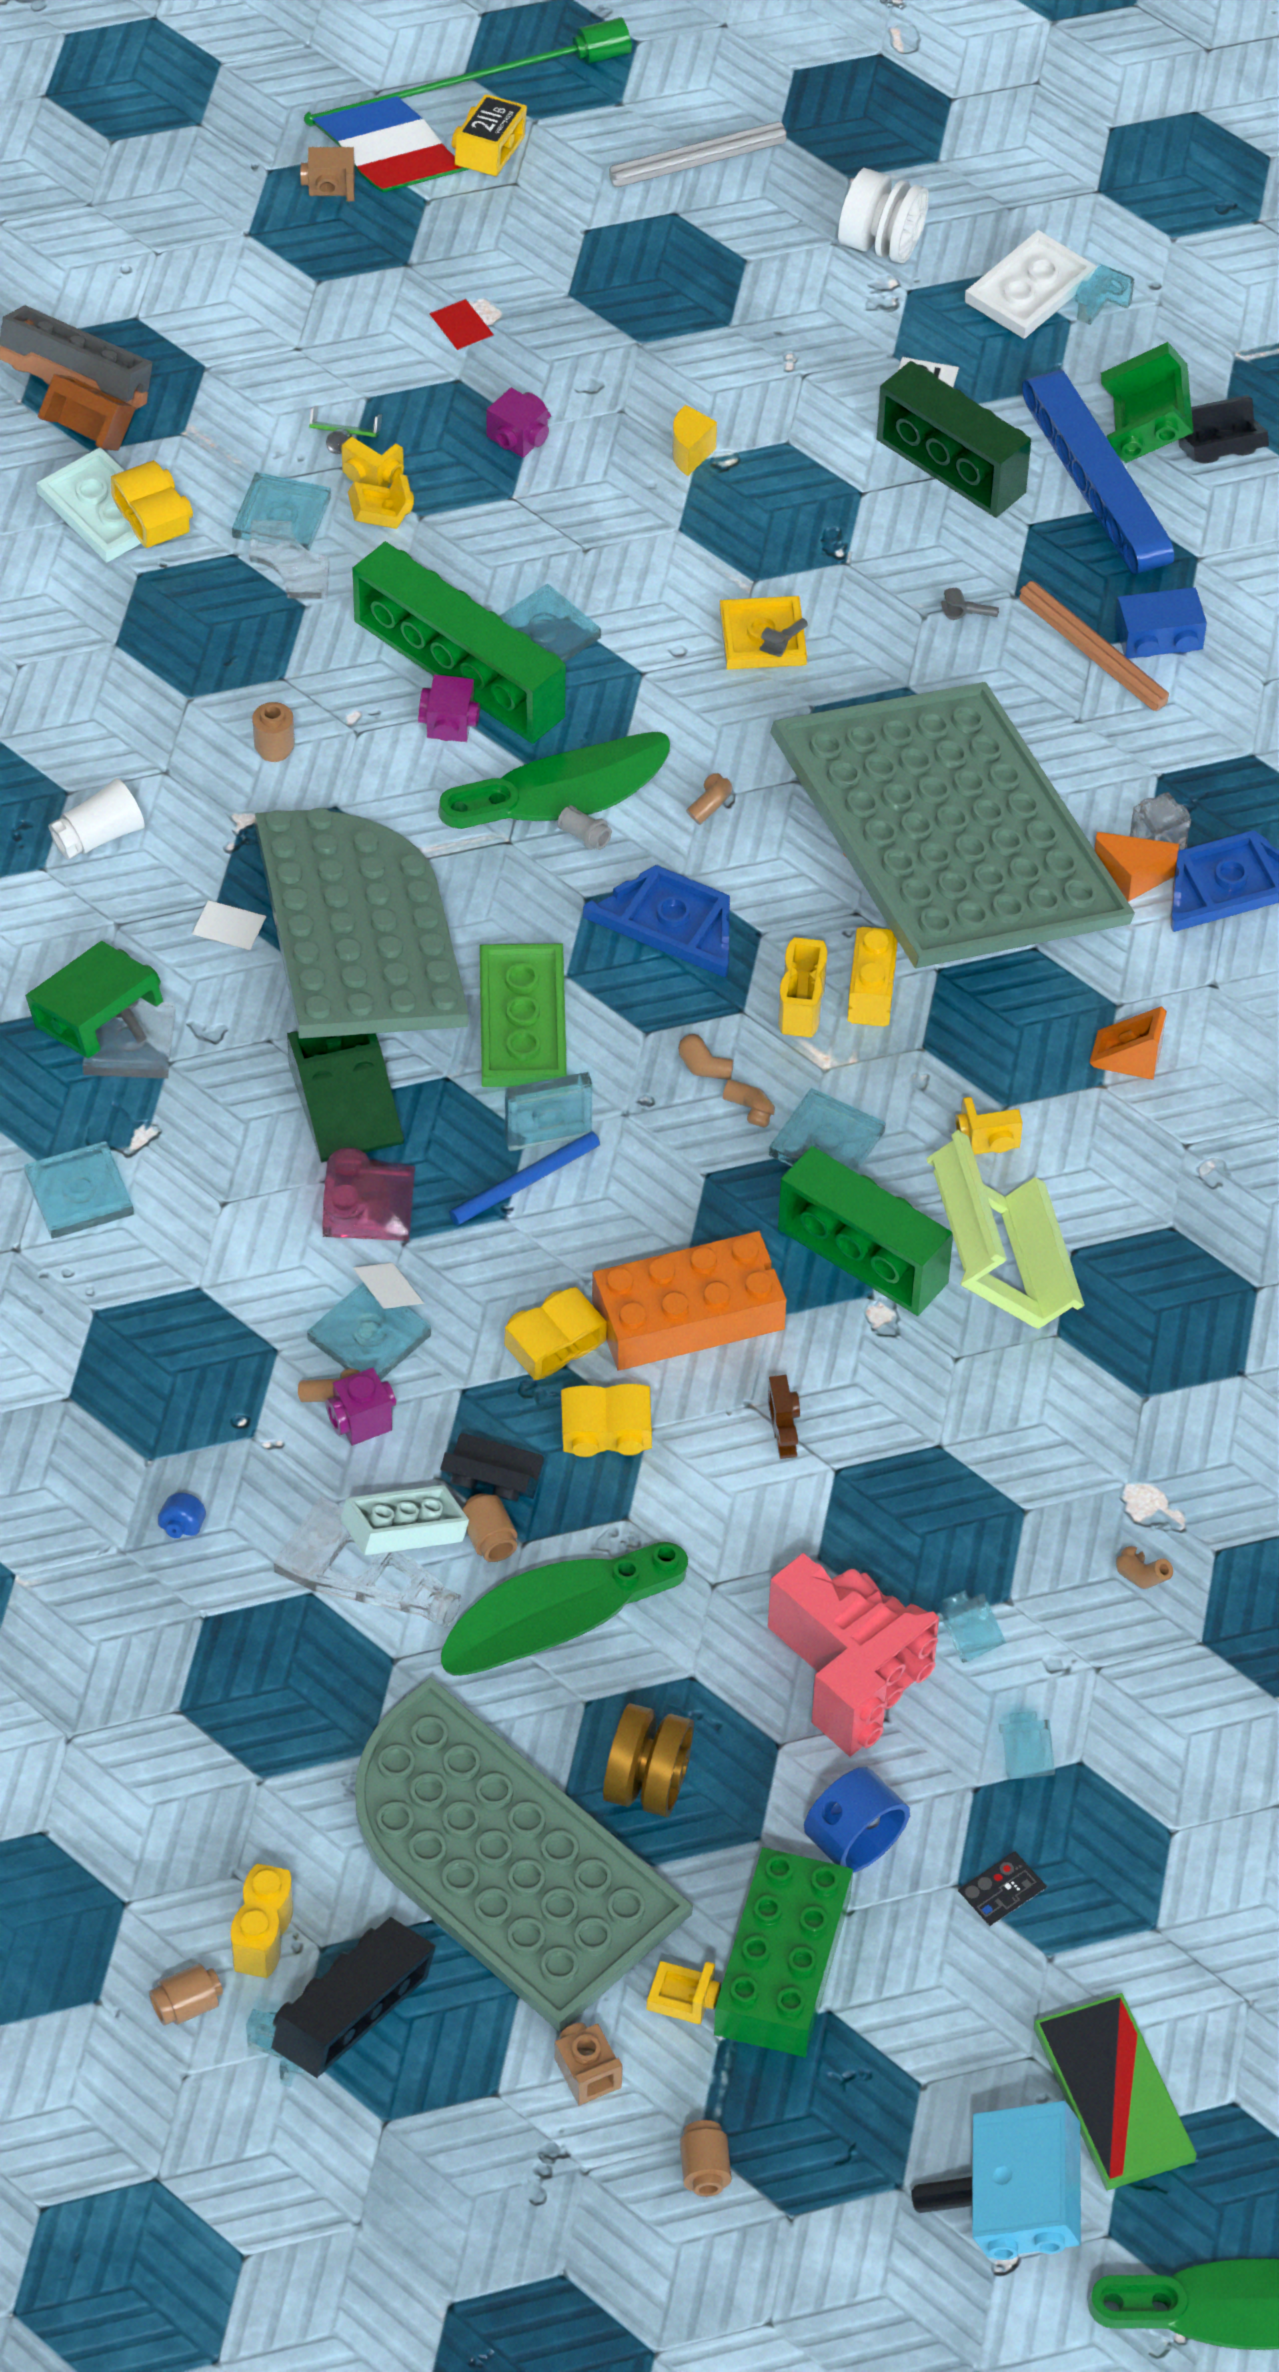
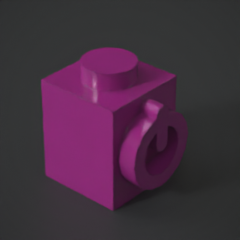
M510 387L486 409L487 437L497 442L502 448L511 450L523 458L535 447H540L548 436V419L551 417V414L548 412V408H546L543 401L533 393L525 392L522 394Z
M434 675L431 688L422 689L418 723L427 724V738L467 742L470 726L477 727L480 713V703L474 702V679Z
M374 1368L333 1382V1397L327 1399L325 1405L333 1429L339 1436L346 1434L353 1446L392 1431V1407L396 1406L395 1395L388 1381L381 1383Z

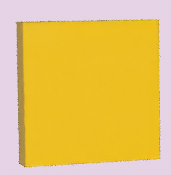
M799 596L720 600L719 610L727 670L807 665L804 629L788 641L787 647L780 657L759 650L765 641L761 639V635L766 627L781 632L802 618Z

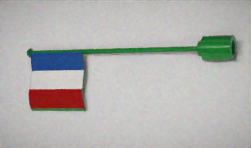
M622 17L578 28L577 36L573 37L572 46L313 115L309 111L304 116V122L308 126L316 125L339 147H354V167L365 180L382 193L469 170V168L455 165V156L447 150L426 121L402 101V98L571 53H576L578 59L583 58L586 64L631 53L632 50L630 34Z

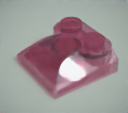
M343 1148L334 1152L329 1157L326 1168L323 1199V1237L409 1241L415 1166L370 1160L365 1153L355 1148Z

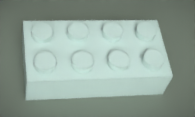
M445 1485L349 1497L345 1500L340 1518L364 1555L463 1542L469 1519Z

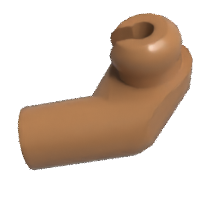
M713 773L704 781L706 792L686 809L689 816L699 825L711 816L732 793L731 782L728 778H723L719 773Z
M689 1034L680 1041L678 1046L679 1055L693 1075L725 1080L732 1078L734 1059L712 1057L699 1035Z
M731 1079L727 1081L723 1092V1099L751 1108L747 1116L748 1123L763 1128L767 1127L770 1123V1116L775 1113V1106L766 1094L759 1088Z
M349 1368L343 1370L337 1379L301 1380L298 1384L299 1399L301 1402H325L333 1397V1382L357 1374L360 1371Z
M1134 1546L1125 1547L1121 1552V1556L1116 1558V1567L1119 1574L1141 1589L1153 1587L1171 1579L1173 1576V1567L1168 1560L1159 1559L1146 1565L1144 1564L1145 1555L1143 1551L1135 1554L1137 1547Z

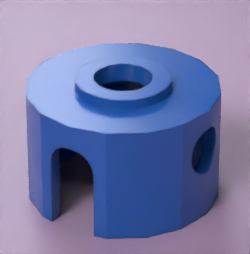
M869 1767L856 1768L831 1784L816 1800L804 1822V1833L834 1864L844 1867L848 1866L855 1873L879 1859L897 1841L910 1818V1807ZM880 1817L878 1826L872 1829L867 1828L869 1824Z

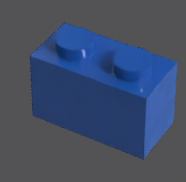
M1196 587L1119 596L1117 598L1115 627L1123 654L1128 659L1146 658L1178 652L1186 653L1204 648L1207 621Z

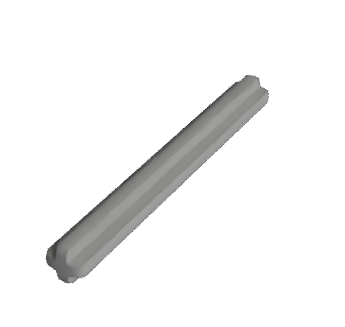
M777 121L615 164L609 168L610 181L614 187L618 188L783 144L786 142V129L782 122Z

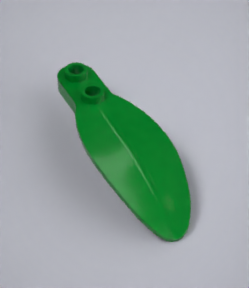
M662 732L631 735L548 756L517 767L501 778L487 779L447 789L440 797L439 818L444 824L452 828L464 829L507 818L524 821L558 820L564 808L569 807V805L576 807L577 810L586 815L603 811L633 795L657 774L670 752L669 737Z
M657 1542L614 1559L564 1561L539 1567L515 1576L488 1592L458 1620L443 1646L441 1664L444 1670L453 1676L469 1675L507 1664L579 1637L610 1620L626 1604L637 1602L681 1584L687 1573V1554L680 1546L674 1543ZM623 1573H629V1574H631L632 1576L626 1577V1576H623V1575H621V1574H623Z
M1279 2259L1218 2261L1189 2267L1170 2277L1164 2275L1105 2276L1099 2279L1093 2286L1088 2299V2309L1092 2318L1097 2323L1111 2329H1169L1186 2338L1219 2347L1245 2350L1279 2349ZM1105 2302H1114L1120 2310L1113 2311L1105 2306ZM1153 2302H1162L1167 2307V2310L1160 2311L1153 2306Z

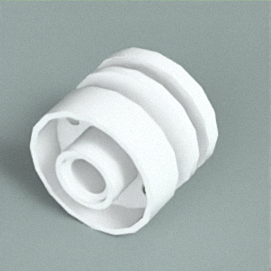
M863 168L852 182L843 204L838 229L839 243L867 252L875 242L877 256L886 258L890 255L891 261L904 264L915 249L925 224L929 200L928 188L916 184L911 187L910 182L900 180L892 190L891 176Z

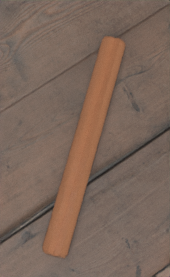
M1030 581L1021 588L1019 598L1024 604L1153 711H1158L1168 703V691L1035 581Z

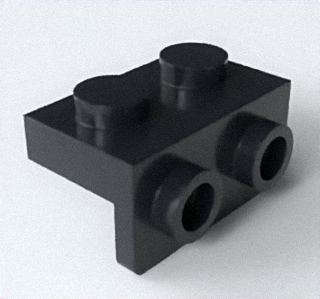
M1248 395L1191 407L1193 433L1178 439L1179 447L1190 458L1199 463H1212L1217 461L1220 456L1230 454L1249 455L1254 453L1257 448L1269 446L1268 431L1254 419L1253 400Z
M461 1433L458 1437L454 1454L445 1452L440 1470L451 1477L450 1484L469 1490H475L477 1484L494 1488L492 1495L518 1502L519 1496L534 1499L545 1458L537 1453Z

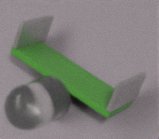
M316 405L311 408L309 428L333 431L326 438V447L333 454H342L341 445L352 437L351 434L376 437L380 434L381 414L375 417L374 430L316 422L319 406Z

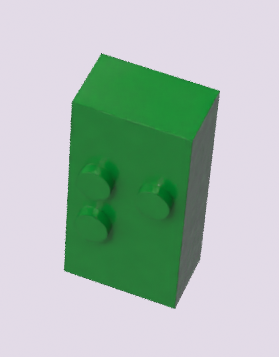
M811 1146L781 1178L778 1230L916 1316H919L949 1283L953 1242L952 1231L913 1208L904 1198L893 1196L877 1186L870 1177L859 1175L814 1146Z

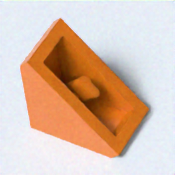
M1097 832L1095 852L1128 902L1175 876L1179 844Z
M1160 1006L1098 1030L1089 1063L1098 1069L1154 1080L1162 1048L1167 1011Z

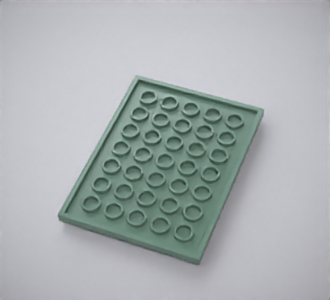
M986 682L773 721L770 730L771 735L915 969L1131 924L1135 915L1134 910Z

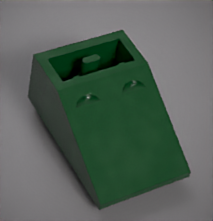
M297 1031L287 1033L289 1067L321 1163L404 1144L376 1033L299 1038Z

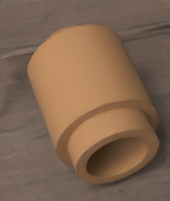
M277 702L265 703L259 706L252 716L254 747L264 760L279 762L286 759L294 748L293 713L284 704Z
M478 1494L471 1497L465 1503V1507L462 1510L469 1519L466 1532L476 1553L483 1556L487 1562H499L508 1558L517 1549V1532L501 1499L496 1495Z
M200 1963L158 1981V1987L149 1991L152 2006L163 2026L172 2022L175 2025H179L218 2007L217 1997L223 1994L221 1983L213 1968L205 1970Z
M701 2120L692 2122L684 2128V2135L679 2142L683 2183L688 2190L693 2191L698 2196H715L721 2193L732 2180L727 2135L722 2132L721 2125L715 2121Z

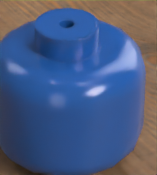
M185 1492L175 1493L169 1496L158 1513L157 1522L159 1527L165 1529L172 1538H180L183 1534L193 1536L199 1533L206 1516V1510L203 1503L192 1494Z

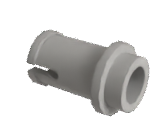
M572 805L564 808L558 818V828L583 840L585 847L590 850L595 848L598 850L603 849L611 838L612 830L608 827L607 821L601 818L595 820Z

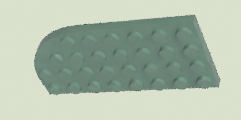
M324 808L255 813V829L298 1037L313 1038L468 1027L469 1012L437 879L430 863L422 852L409 840L388 827L358 816L331 812Z
M432 1677L428 1678L396 1705L383 1718L369 1738L360 1758L356 1774L355 1799L359 1830L372 1859L382 1873L397 1888L559 2033L692 1915L693 1905Z

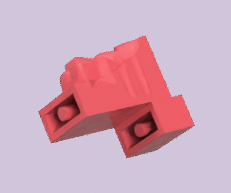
M802 1553L770 1580L768 1628L818 1672L815 1674L812 1723L849 1757L862 1747H871L879 1740L884 1731V1710L893 1707L901 1698L903 1691L913 1682L920 1683L924 1681L934 1670L939 1616L933 1611L927 1612L913 1604L905 1608L896 1597L884 1596L867 1573L860 1574L855 1569H849L831 1579L819 1563L816 1564L807 1555Z

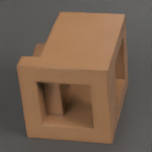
M308 147V163H301V186H309V196H347V201H354V147Z
M575 2023L560 2033V2039L555 2041V2061L578 2105L622 2088V2064L619 2058L615 2057L598 2023L586 2028L584 2023Z

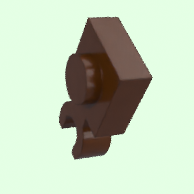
M787 1375L769 1377L768 1406L774 1438L777 1441L779 1458L797 1457L796 1445L798 1444V1436L793 1418H800L797 1391L790 1392Z

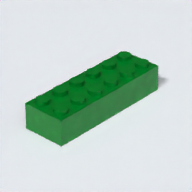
M386 541L352 567L354 622L433 676L442 675L474 679V702L480 703V708L531 744H534L565 718L566 663L558 655L546 651L533 642L526 633L517 631L502 621L495 612L486 610L474 602L467 593L461 590L458 591L442 580L436 572L427 570L414 561L407 552L398 550Z

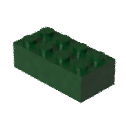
M911 360L880 385L877 441L995 518L1026 493L1031 438L1022 430L1014 428L996 416L991 410L977 404L965 396L962 391L954 389L937 378L931 371L920 367Z

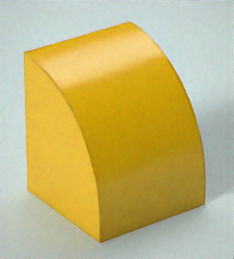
M686 404L674 418L672 455L678 469L689 476L716 450L717 422Z

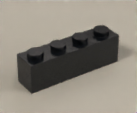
M391 1916L376 1930L374 1928L368 1929L361 1937L357 1947L349 1954L346 1952L341 1953L332 1964L330 1970L322 1978L314 1977L296 2001L293 2003L286 2002L278 2010L273 2020V2026L276 2027L271 2048L315 2078H318L427 1979L436 1946Z

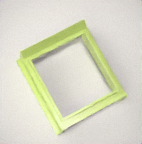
M959 1130L951 1134L953 1140L926 1159L928 1164L935 1167L933 1172L965 1271L960 1285L1036 1329H1040L1072 1307L1077 1310L1083 1307L1084 1302L1045 1182L1034 1177L1007 1196L1001 1195L983 1184L969 1137ZM991 1208L1002 1214L1027 1295L989 1274L990 1271L1007 1261Z

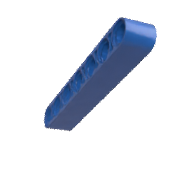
M1062 369L1025 379L1022 383V392L1029 411L1130 572L1137 575L1172 564L1174 561V550L1168 534L1066 373Z

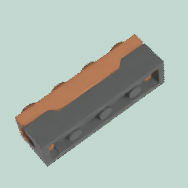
M26 305L3 316L0 333V360L11 364L14 369L42 378L49 385L54 374L72 376L136 407L135 410L147 404V390H149L153 362Z

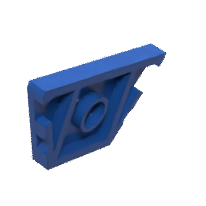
M1255 830L1178 851L1171 920L1173 932L1279 903V849L1274 848L1269 843V840Z
M655 865L640 873L639 877L635 880L626 881L613 888L612 896L597 904L591 900L583 907L584 919L724 978L728 975L730 895Z

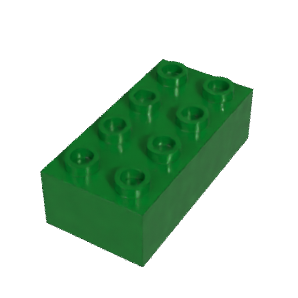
M762 1847L715 2008V2036L806 2058L851 1898L852 1868Z

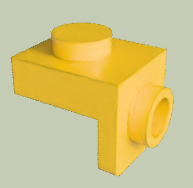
M353 437L341 445L342 472L353 482L387 488L390 484L392 485L398 474H403L404 472L403 447L397 443L382 455Z
M402 474L397 475L390 488L354 481L348 490L354 521L397 529L405 515L411 512L414 504V494L410 490L408 478Z
M972 1097L962 1099L961 1114L955 1115L956 1131L959 1130L969 1137L974 1155L989 1152L1002 1153L1010 1149L1020 1148L1023 1121L1019 1109L977 1115Z
M660 1961L647 1998L646 2010L701 2025L706 2008L714 2010L720 1994L721 1982L715 1981V1963L706 1961L703 1971L700 1972Z

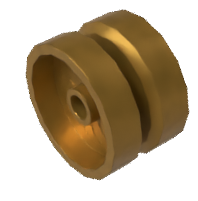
M629 1703L620 1719L610 1751L604 1779L603 1800L629 1807L635 1801L641 1789L643 1811L668 1818L673 1811L687 1772L694 1732V1720L668 1714L661 1721L656 1732L654 1710Z

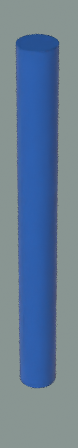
M590 1131L449 1211L452 1221L455 1225L459 1226L600 1146L599 1138L593 1131Z

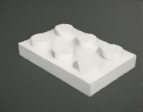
M1037 230L965 292V302L1025 339L1096 278L1097 266Z

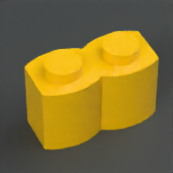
M152 460L111 476V495L124 518L129 521L136 537L145 548L190 532L189 519L193 518L192 507L187 497H180L175 490V483L168 469L162 470L160 465Z
M794 937L787 946L784 977L780 984L778 1025L781 1034L811 1038L819 1027L821 999L825 991L827 947L822 940Z
M577 1287L564 1291L558 1290L550 1294L541 1307L528 1311H519L510 1318L505 1326L504 1345L534 1380H540L557 1372L570 1360L581 1358L606 1341L607 1321Z
M621 1384L607 1388L574 1386L561 1390L563 1452L572 1453L580 1457H590L606 1450L619 1452L623 1455H636L652 1448L650 1386L640 1384Z
M257 1863L249 1871L243 1886L244 1905L237 1911L232 1921L230 1933L232 1958L235 1972L268 1978L278 1965L281 1955L280 1937L287 1930L292 1919V1884L289 1870Z

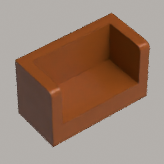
M54 374L39 410L38 418L44 421L58 422L95 440V445L101 449L119 451L136 407L72 376Z

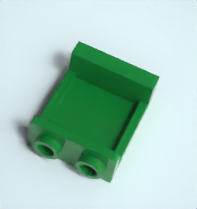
M1169 342L1101 372V384L1114 399L1116 431L1108 434L1107 439L1116 454L1125 463L1193 433L1188 364Z
M102 940L25 995L35 1027L87 1059L101 1050L95 1030L139 998L155 1007L163 1003L159 988L161 981L156 971L147 964L142 965L132 959L124 950H117Z

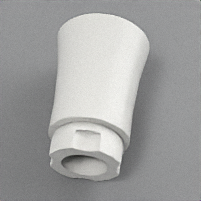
M115 778L98 793L62 814L60 819L50 823L48 827L58 850L67 860H70L80 853L86 854L96 847L120 836L144 829L145 823L134 797L126 785L119 778Z

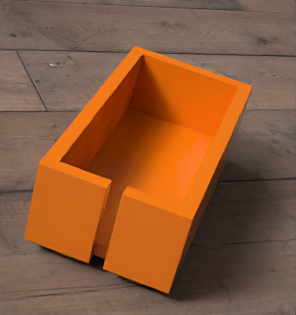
M760 1231L592 1272V1303L594 1308L607 1321L606 1341L617 1370L620 1371L784 1330L787 1299L775 1269H771L772 1261Z

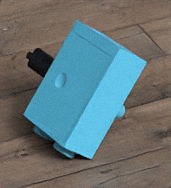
M1066 2101L973 2114V2177L917 2184L911 2191L915 2211L926 2213L973 2206L972 2238L988 2258L1010 2260L1022 2253L1039 2251L1046 2254H1054L1063 2251L1066 2247L1081 2246L1079 2119Z

